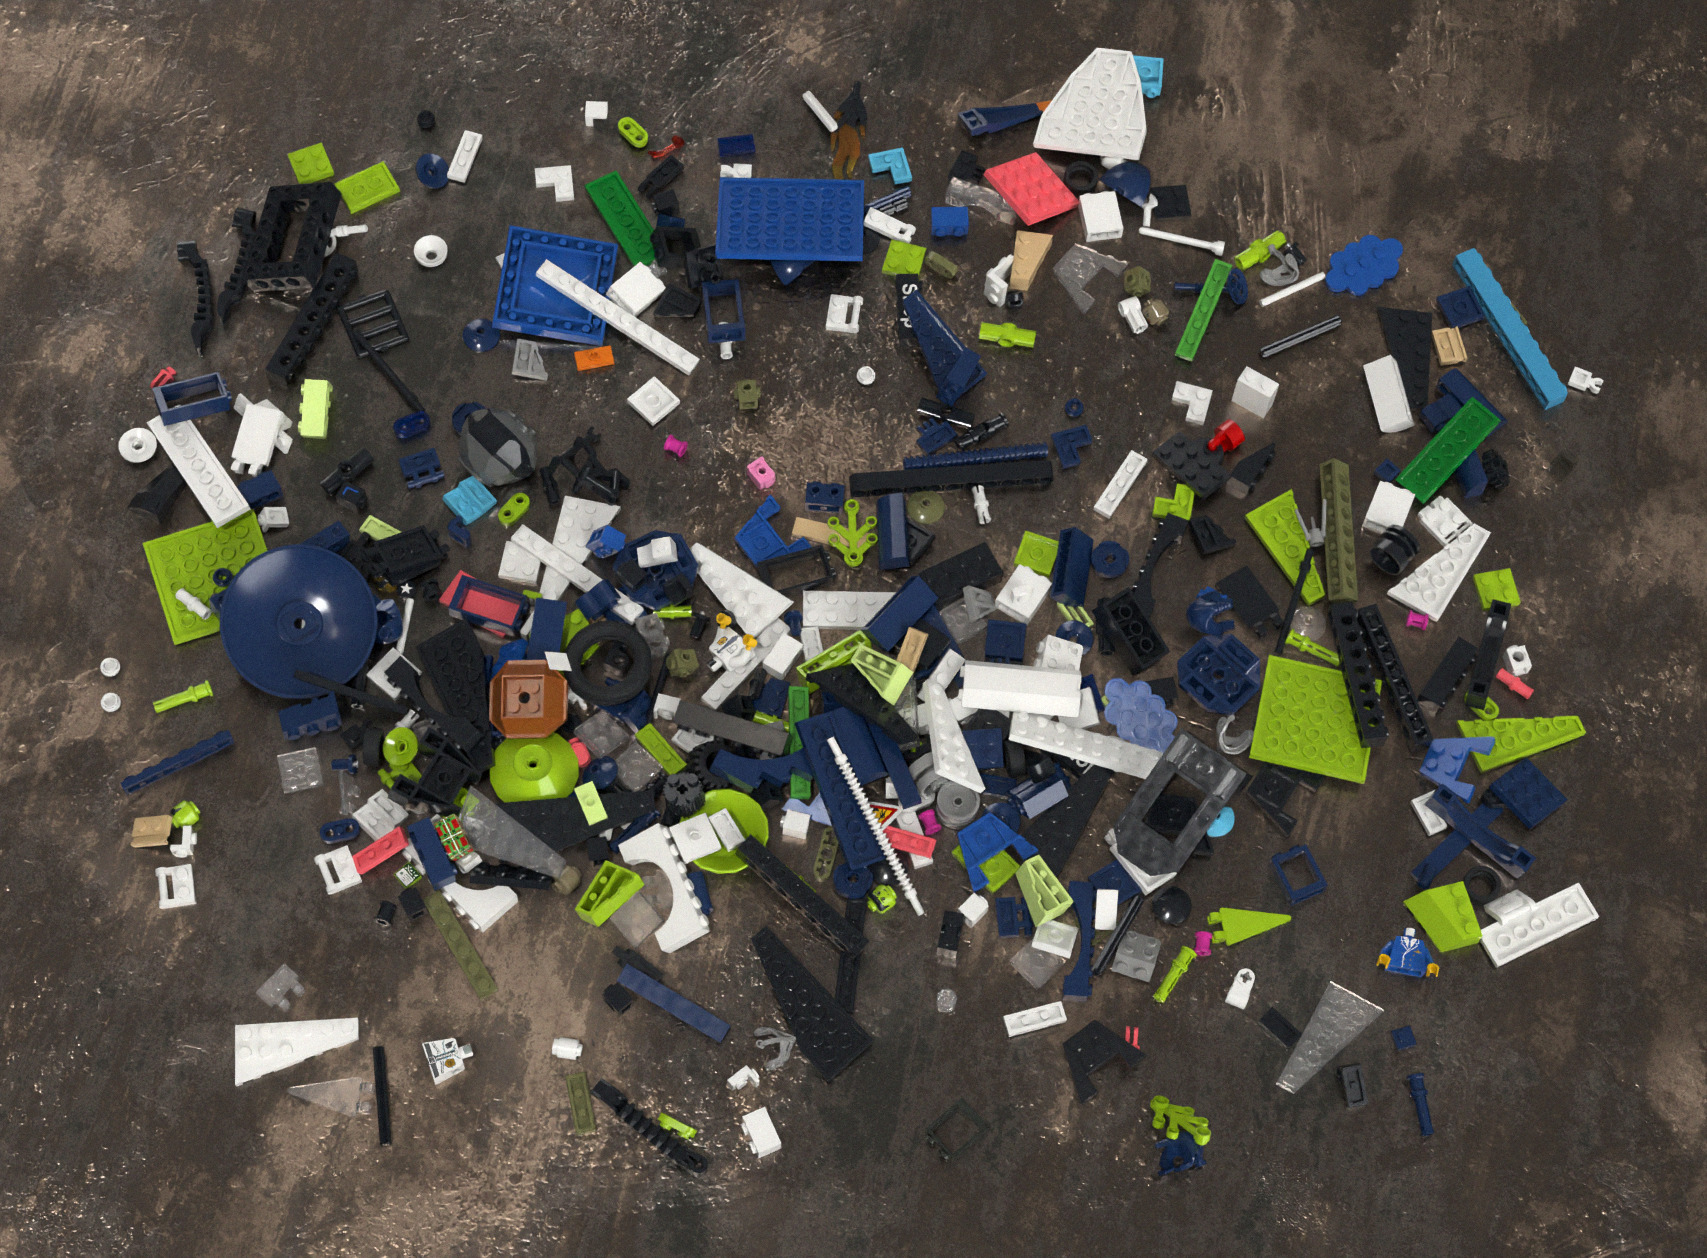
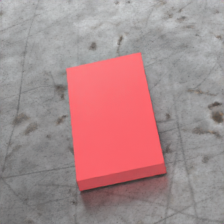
M460 570L439 599L440 603L449 607L462 575L474 577ZM469 589L461 609L512 625L520 605ZM483 627L489 630L490 632L496 634L497 636L501 637L502 639H504L507 635L505 633Z

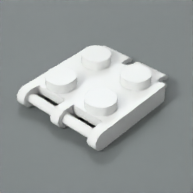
M1439 496L1430 503V506L1427 505L1418 514L1421 518L1419 522L1443 547L1448 545V542L1453 538L1458 537L1467 527L1469 528L1473 525L1448 497L1444 499L1442 496Z

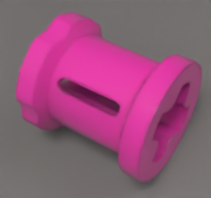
M669 435L664 444V450H671L677 453L678 457H682L687 449L688 442H681L675 439L673 435Z
M1409 610L1406 626L1419 627L1425 631L1429 614L1422 615Z
M934 809L922 812L918 816L926 829V835L934 834L942 829L935 818Z
M1205 931L1195 932L1196 948L1193 951L1199 956L1211 955L1209 948L1212 934Z

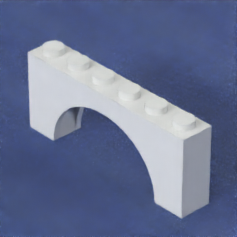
M438 814L430 819L434 829L436 828L433 822L442 819ZM409 837V845L403 848L402 855L409 862L412 860L416 864L415 868L417 871L424 875L426 872ZM454 882L440 889L443 892L442 896L449 903L452 901L456 905V911L461 916L465 915L469 919L468 923L475 930L479 929L482 933L518 902L517 895L508 886H496L487 890H472Z
M657 823L619 844L618 847L625 863L634 866L643 862H652L661 867L668 876L673 889V907L668 920L662 928L655 932V936L661 950L671 953L710 932L708 927L709 920L701 911L700 907H702V904L693 892L694 885L687 878L685 873L687 872L686 866L679 859L678 855L680 853L677 846L671 840L672 835L669 828Z

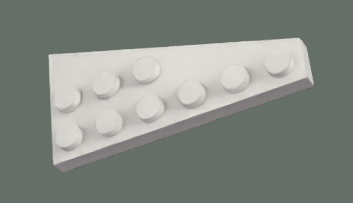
M565 496L552 545L583 565L593 552L586 548L592 532L602 526H610L614 517L621 510V507ZM546 566L540 593L544 597L547 591H554L557 595V601H560L570 586V582Z

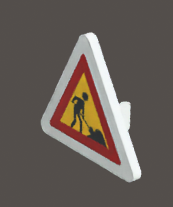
M867 801L871 803L870 808H873L872 812L876 813L875 817L879 818L878 823H881L880 827L884 829L903 812L899 806Z

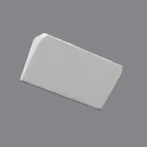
M1097 889L1095 929L1114 930L1116 928L1118 890Z

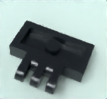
M962 150L947 176V181L962 188L966 181L978 185L979 179L982 178V174H984L986 169L976 164L978 156Z

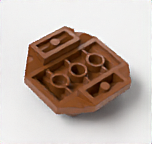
M509 660L490 681L489 721L507 739H546L568 720V680L557 670L549 669L547 660ZM529 694L530 700L527 703H523L522 698Z

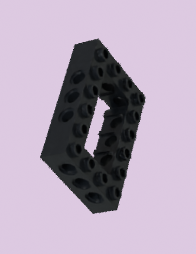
M331 181L271 186L269 188L242 279L254 292L315 288L342 195ZM301 210H307L293 261L276 262L278 254L281 252L282 240L286 235L287 223L290 221L288 211L301 212Z

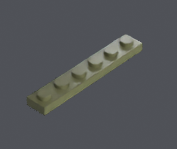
M440 890L424 898L423 902L428 913L480 1001L496 993L498 989Z

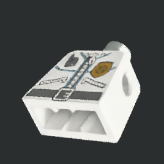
M455 1038L422 1044L435 1085L463 1071L465 1067L462 1059L473 1056L470 1044L458 1048Z

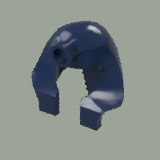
M1211 591L1201 595L1188 605L1186 610L1188 623L1195 630L1210 635H1223L1225 632L1235 629L1234 619L1220 621L1219 623L1213 620L1215 614L1233 608V599L1222 598L1219 591Z
M374 594L378 618L375 642L380 644L393 643L401 637L403 632L400 611L393 599L382 600Z
M1180 1131L1177 1139H1169L1167 1137L1156 1142L1155 1149L1165 1147L1159 1164L1163 1169L1158 1171L1159 1176L1170 1173L1173 1170L1174 1172H1180L1190 1168L1192 1165L1196 1168L1207 1164L1206 1160H1203L1202 1157L1203 1145L1195 1142L1194 1135L1187 1131ZM1179 1156L1183 1159V1164L1175 1168L1173 1159Z

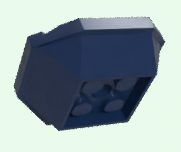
M654 530L625 544L623 550L618 552L616 561L613 564V571L617 578L618 567L623 562L633 559L639 565L637 548L650 544L653 539L669 536L676 543L678 561L642 568L647 573L648 582L634 594L620 581L630 601L655 611L672 604L663 593V584L683 573L693 587L699 565L682 535L678 533L672 534ZM659 570L660 573L653 574L652 571Z
M1233 634L1203 636L1177 661L1178 686L1206 712L1234 715L1260 689V659ZM1213 675H1220L1222 679H1216Z

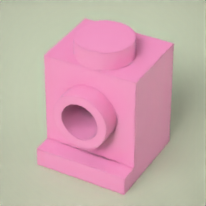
M762 456L747 466V475L760 491L774 484L775 473Z

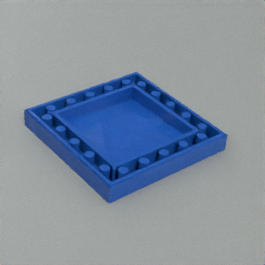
M510 225L492 328L602 346L606 321L538 278L536 272L547 259L610 300L606 293L613 281L618 244Z

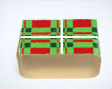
M452 814L433 822L449 857L453 861L474 851L458 816Z

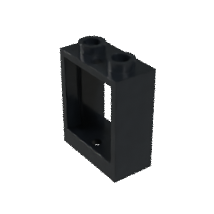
M657 226L650 235V242L653 246L654 257L658 267L685 268L683 254L669 253L665 239L682 240L685 251L701 247L696 228Z

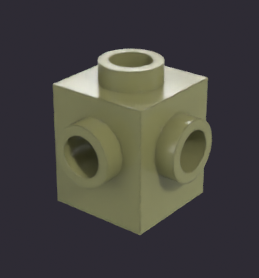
M1140 266L1124 272V288L1127 293L1141 297L1151 292L1150 272Z
M743 379L737 381V389L733 390L734 399L738 400L739 410L758 408V398L761 397L760 386L756 387L755 380Z
M678 648L673 650L666 658V666L671 676L686 677L692 675L699 667L694 649L683 650Z

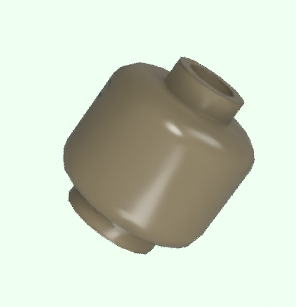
M1151 298L1144 303L1145 308L1142 314L1150 325L1156 324V326H1159L1169 319L1170 311L1161 299L1154 301Z
M564 865L553 874V889L557 893L570 894L580 886L581 873L574 866Z

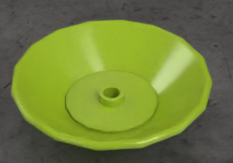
M554 732L546 739L506 738L496 748L494 752L495 766L490 768V782L497 796L505 803L568 797L573 792L579 777L578 758L573 748H571V744ZM532 763L537 764L534 768L530 767Z
M715 789L704 793L705 806H702L700 810H696L697 813L693 812L690 818L686 817L684 819L681 817L680 820L681 823L703 813L710 817L726 808L744 839L751 834L765 847L769 838L768 819L761 806L747 794L733 789ZM715 830L714 832L721 845V849L692 861L701 869L716 874L736 873L748 867L735 855L738 847L728 852Z

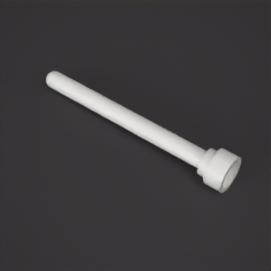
M1139 228V233L1209 249L1219 256L1223 254L1224 241L1218 240V242L1214 241V243L1150 228Z

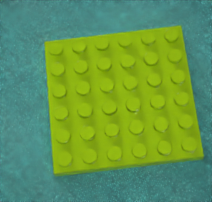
M254 509L248 510L219 528H216L213 522H208L143 543L174 645L220 631V621L213 612L208 619L203 620L194 611H189L185 604L175 598V595L179 589L184 588L193 597H198L201 600L200 602L210 609V596L228 588V586L219 587L214 583L213 574L219 568L228 569L234 578L249 561L267 551ZM222 576V577L220 578V580H225V579H226L225 576Z
M1269 655L1249 758L1364 784L1371 747L1361 748L1342 672ZM1375 679V691L1380 696L1382 680Z

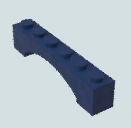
M1443 783L1433 792L1424 804L1515 878L1518 879L1526 873L1536 857L1522 846L1514 845L1489 830L1463 806L1457 798L1458 795Z
M1069 881L1068 894L1074 901L1070 906L1079 922L1081 948L1079 959L1069 976H1064L1062 1001L1086 1003L1088 996L1092 994V984L1088 983L1089 977H1092L1093 974L1091 971L1093 965H1089L1090 958H1093L1094 946H1090L1091 939H1094L1095 927H1091V922L1095 920L1096 908H1092V902L1096 901L1097 890L1093 889V882Z

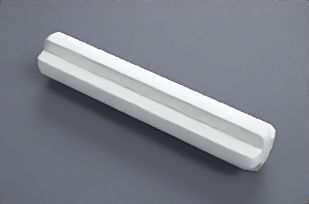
M810 91L804 93L803 99L830 132L838 128L837 123Z

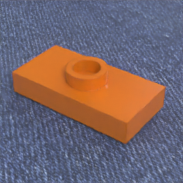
M610 345L574 352L578 371L614 365Z

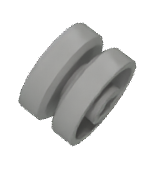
M932 751L917 759L908 768L912 779L918 781L916 787L923 796L938 792L943 785L952 781L935 773Z
M949 781L938 792L935 809L937 818L950 829L959 830L966 828L977 818L980 804L979 793L959 783Z

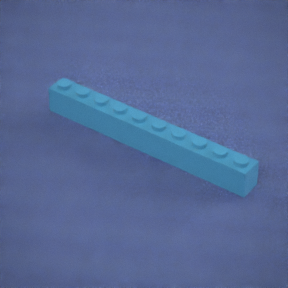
M1475 248L1456 255L1452 266L1465 286L1471 287L1486 319L1544 410L1564 402L1568 394L1566 386L1560 382L1557 372L1551 368L1548 358L1545 354H1542L1537 341L1533 340L1528 327L1523 324L1519 313L1512 307L1510 299L1503 293L1501 285L1495 281L1492 271L1489 267H1486L1481 254L1477 253Z

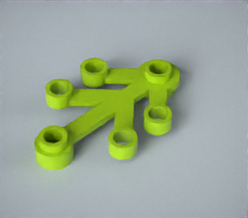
M849 499L844 504V512L848 515L849 532L839 524L837 517H830L828 519V527L835 530L848 541L849 548L840 542V537L837 534H831L828 538V543L844 555V561L848 566L857 567L863 561V554L871 546L877 544V535L870 533L866 537V542L857 549V542L870 529L876 527L877 519L874 516L867 517L866 523L856 532V514L859 512V503L854 499ZM853 504L855 507L851 508L848 505ZM835 521L837 524L831 525L830 522ZM868 521H874V524H869ZM835 538L837 539V541L832 542L831 539ZM869 538H874L875 541L871 542ZM855 555L857 558L852 559L850 556Z
M1158 1095L1151 1100L1150 1107L1155 1112L1152 1122L1153 1127L1157 1129L1164 1128L1166 1120L1163 1118V1114L1170 1117L1169 1127L1166 1132V1136L1169 1139L1178 1138L1179 1124L1194 1135L1193 1138L1197 1144L1206 1145L1209 1142L1211 1131L1207 1128L1209 1122L1207 1118L1194 1117L1195 1110L1193 1108L1169 1104V1099L1164 1096Z

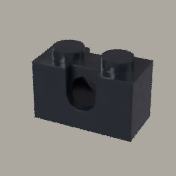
M944 911L936 955L956 959L964 914Z

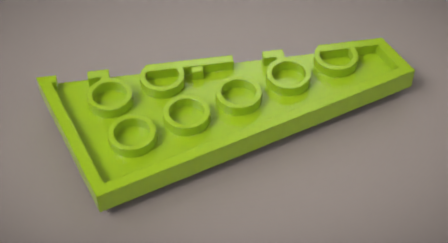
M1291 489L1246 514L1245 520L1295 587L1300 572L1298 570L1300 562L1303 561L1307 548L1310 549V545L1305 539V534L1294 511L1298 507L1295 504L1294 494ZM1313 557L1310 562V572L1306 575L1300 594L1308 606L1325 596Z
M1578 716L1535 717L1534 719L1504 718L1482 721V719L1474 721L1457 720L1456 722L1463 738L1491 736L1495 738V744L1490 755L1470 751L1480 773L1490 771L1586 734Z

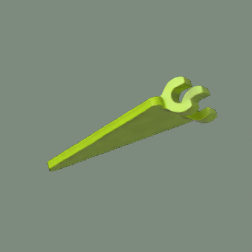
M1220 908L1219 912L1209 913L1207 917L1208 925L1221 922L1223 931L1213 932L1212 944L1225 941L1228 946L1291 920L1290 915L1231 908Z

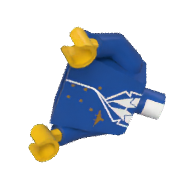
M1404 928L1403 937L1396 936L1394 940L1388 941L1380 950L1379 958L1376 962L1377 966L1379 963L1385 965L1384 971L1421 978L1425 971L1427 977H1429L1430 973H1434L1435 977H1438L1439 966L1434 963L1428 948L1424 946V941L1415 939L1416 930L1413 928Z

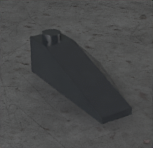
M172 463L136 493L127 509L161 525L187 483Z

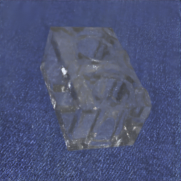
M657 613L636 618V630L647 641L652 658L668 653L670 642L668 636H664L662 631L665 630L663 619H659ZM650 625L655 627L652 630L646 629V627ZM654 642L660 643V645L657 647H654L651 644Z

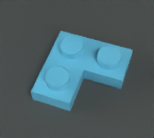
M903 147L868 154L872 173L890 170L894 185L912 181V175Z

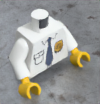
M719 613L716 621L721 625L718 626L714 642L709 647V651L714 658L707 663V666L712 672H715L721 666L728 672H732L738 667L746 665L750 659L756 656L752 648L757 645V641L753 639V635L745 634L742 638L730 627L726 628L731 623V618L723 613Z

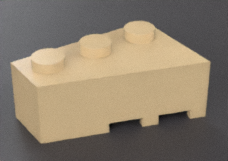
M1017 230L1010 289L1028 290L1037 274V270L1044 261V257L1051 248L1053 235Z

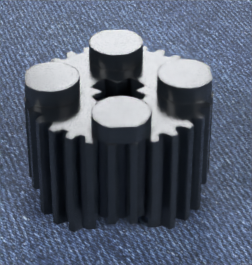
M683 772V774H671L667 777L666 785L663 786V796L671 813H675L679 818H690L693 812L697 813L696 810H700L702 806H705V794L698 776L693 773L685 774Z

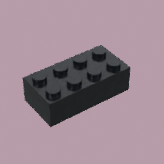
M983 542L919 572L918 576L937 595L938 599L934 604L938 611H941L964 600V587L969 585L986 590L1001 583L1004 572L986 542Z
M1130 587L1092 610L1095 618L1132 676L1146 669L1170 652Z

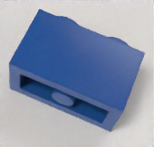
M931 207V235H968V207Z

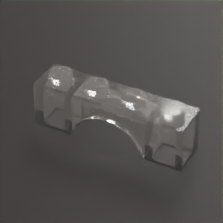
M952 177L946 191L945 203L957 207L967 205L980 206L990 211L996 220L1014 225L1018 214L999 192Z

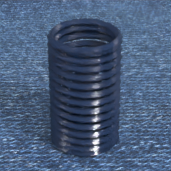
M1425 864L1417 885L1423 889H1429L1437 868L1432 864Z

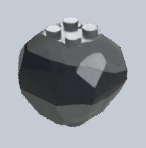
M498 408L477 410L471 413L463 424L457 459L479 482L489 487L519 481L528 477L535 470L537 462V440L535 434L537 432L533 427L527 426L523 422L525 419L518 412L515 413L510 408L508 410Z

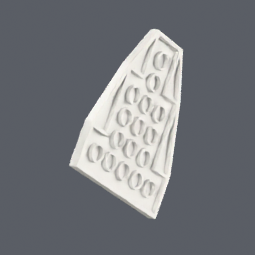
M1096 48L1070 75L1041 115L1033 142L1034 148L1139 160L1147 128L1142 86L1132 52Z

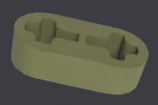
M931 251L925 258V262L929 267L949 279H952L958 272L955 264L934 251Z

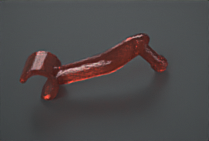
M674 135L671 139L673 144L662 150H649L648 154L653 158L663 156L675 148L683 147L684 140Z

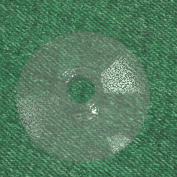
M1302 606L1295 610L1289 631L1293 628L1295 632L1303 636H1309L1311 641H1315L1324 634L1326 621L1319 610L1310 606ZM1305 619L1310 620L1311 623H1306Z

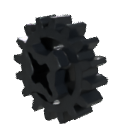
M1494 449L1484 452L1483 456H1481L1483 459L1482 465L1490 483H1493L1494 487H1497L1498 490L1509 486L1510 475L1506 460H1503L1502 456L1498 455V451H1494Z

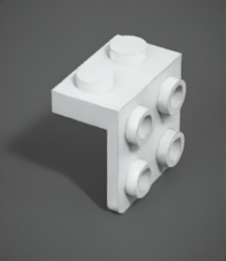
M1011 254L1003 257L999 261L998 266L994 269L991 268L986 274L984 295L987 296L991 303L999 307L1005 303L1008 284L1003 280L1010 275L1014 256Z
M1047 635L1042 641L1038 642L1036 648L1038 657L1035 659L1033 666L1079 671L1083 646Z

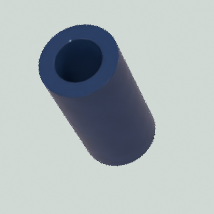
M697 871L687 874V878L694 885L693 892L702 904V907H700L702 913L706 917L710 916L713 906L703 872Z

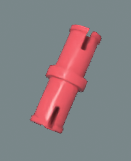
M1501 668L1496 675V678L1509 686L1511 691H1516L1527 700L1534 692V689L1520 681L1521 678L1513 676L1504 668Z

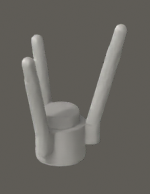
M1323 499L1321 531L1320 528H1316L1314 517H1311L1312 529L1308 533L1298 509L1294 510L1305 534V539L1309 541L1311 547L1325 544L1324 538L1327 537L1325 531L1326 499Z

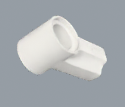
M1136 296L1118 302V310L1121 316L1126 318L1133 333L1139 334L1148 328V324L1141 312L1140 302Z

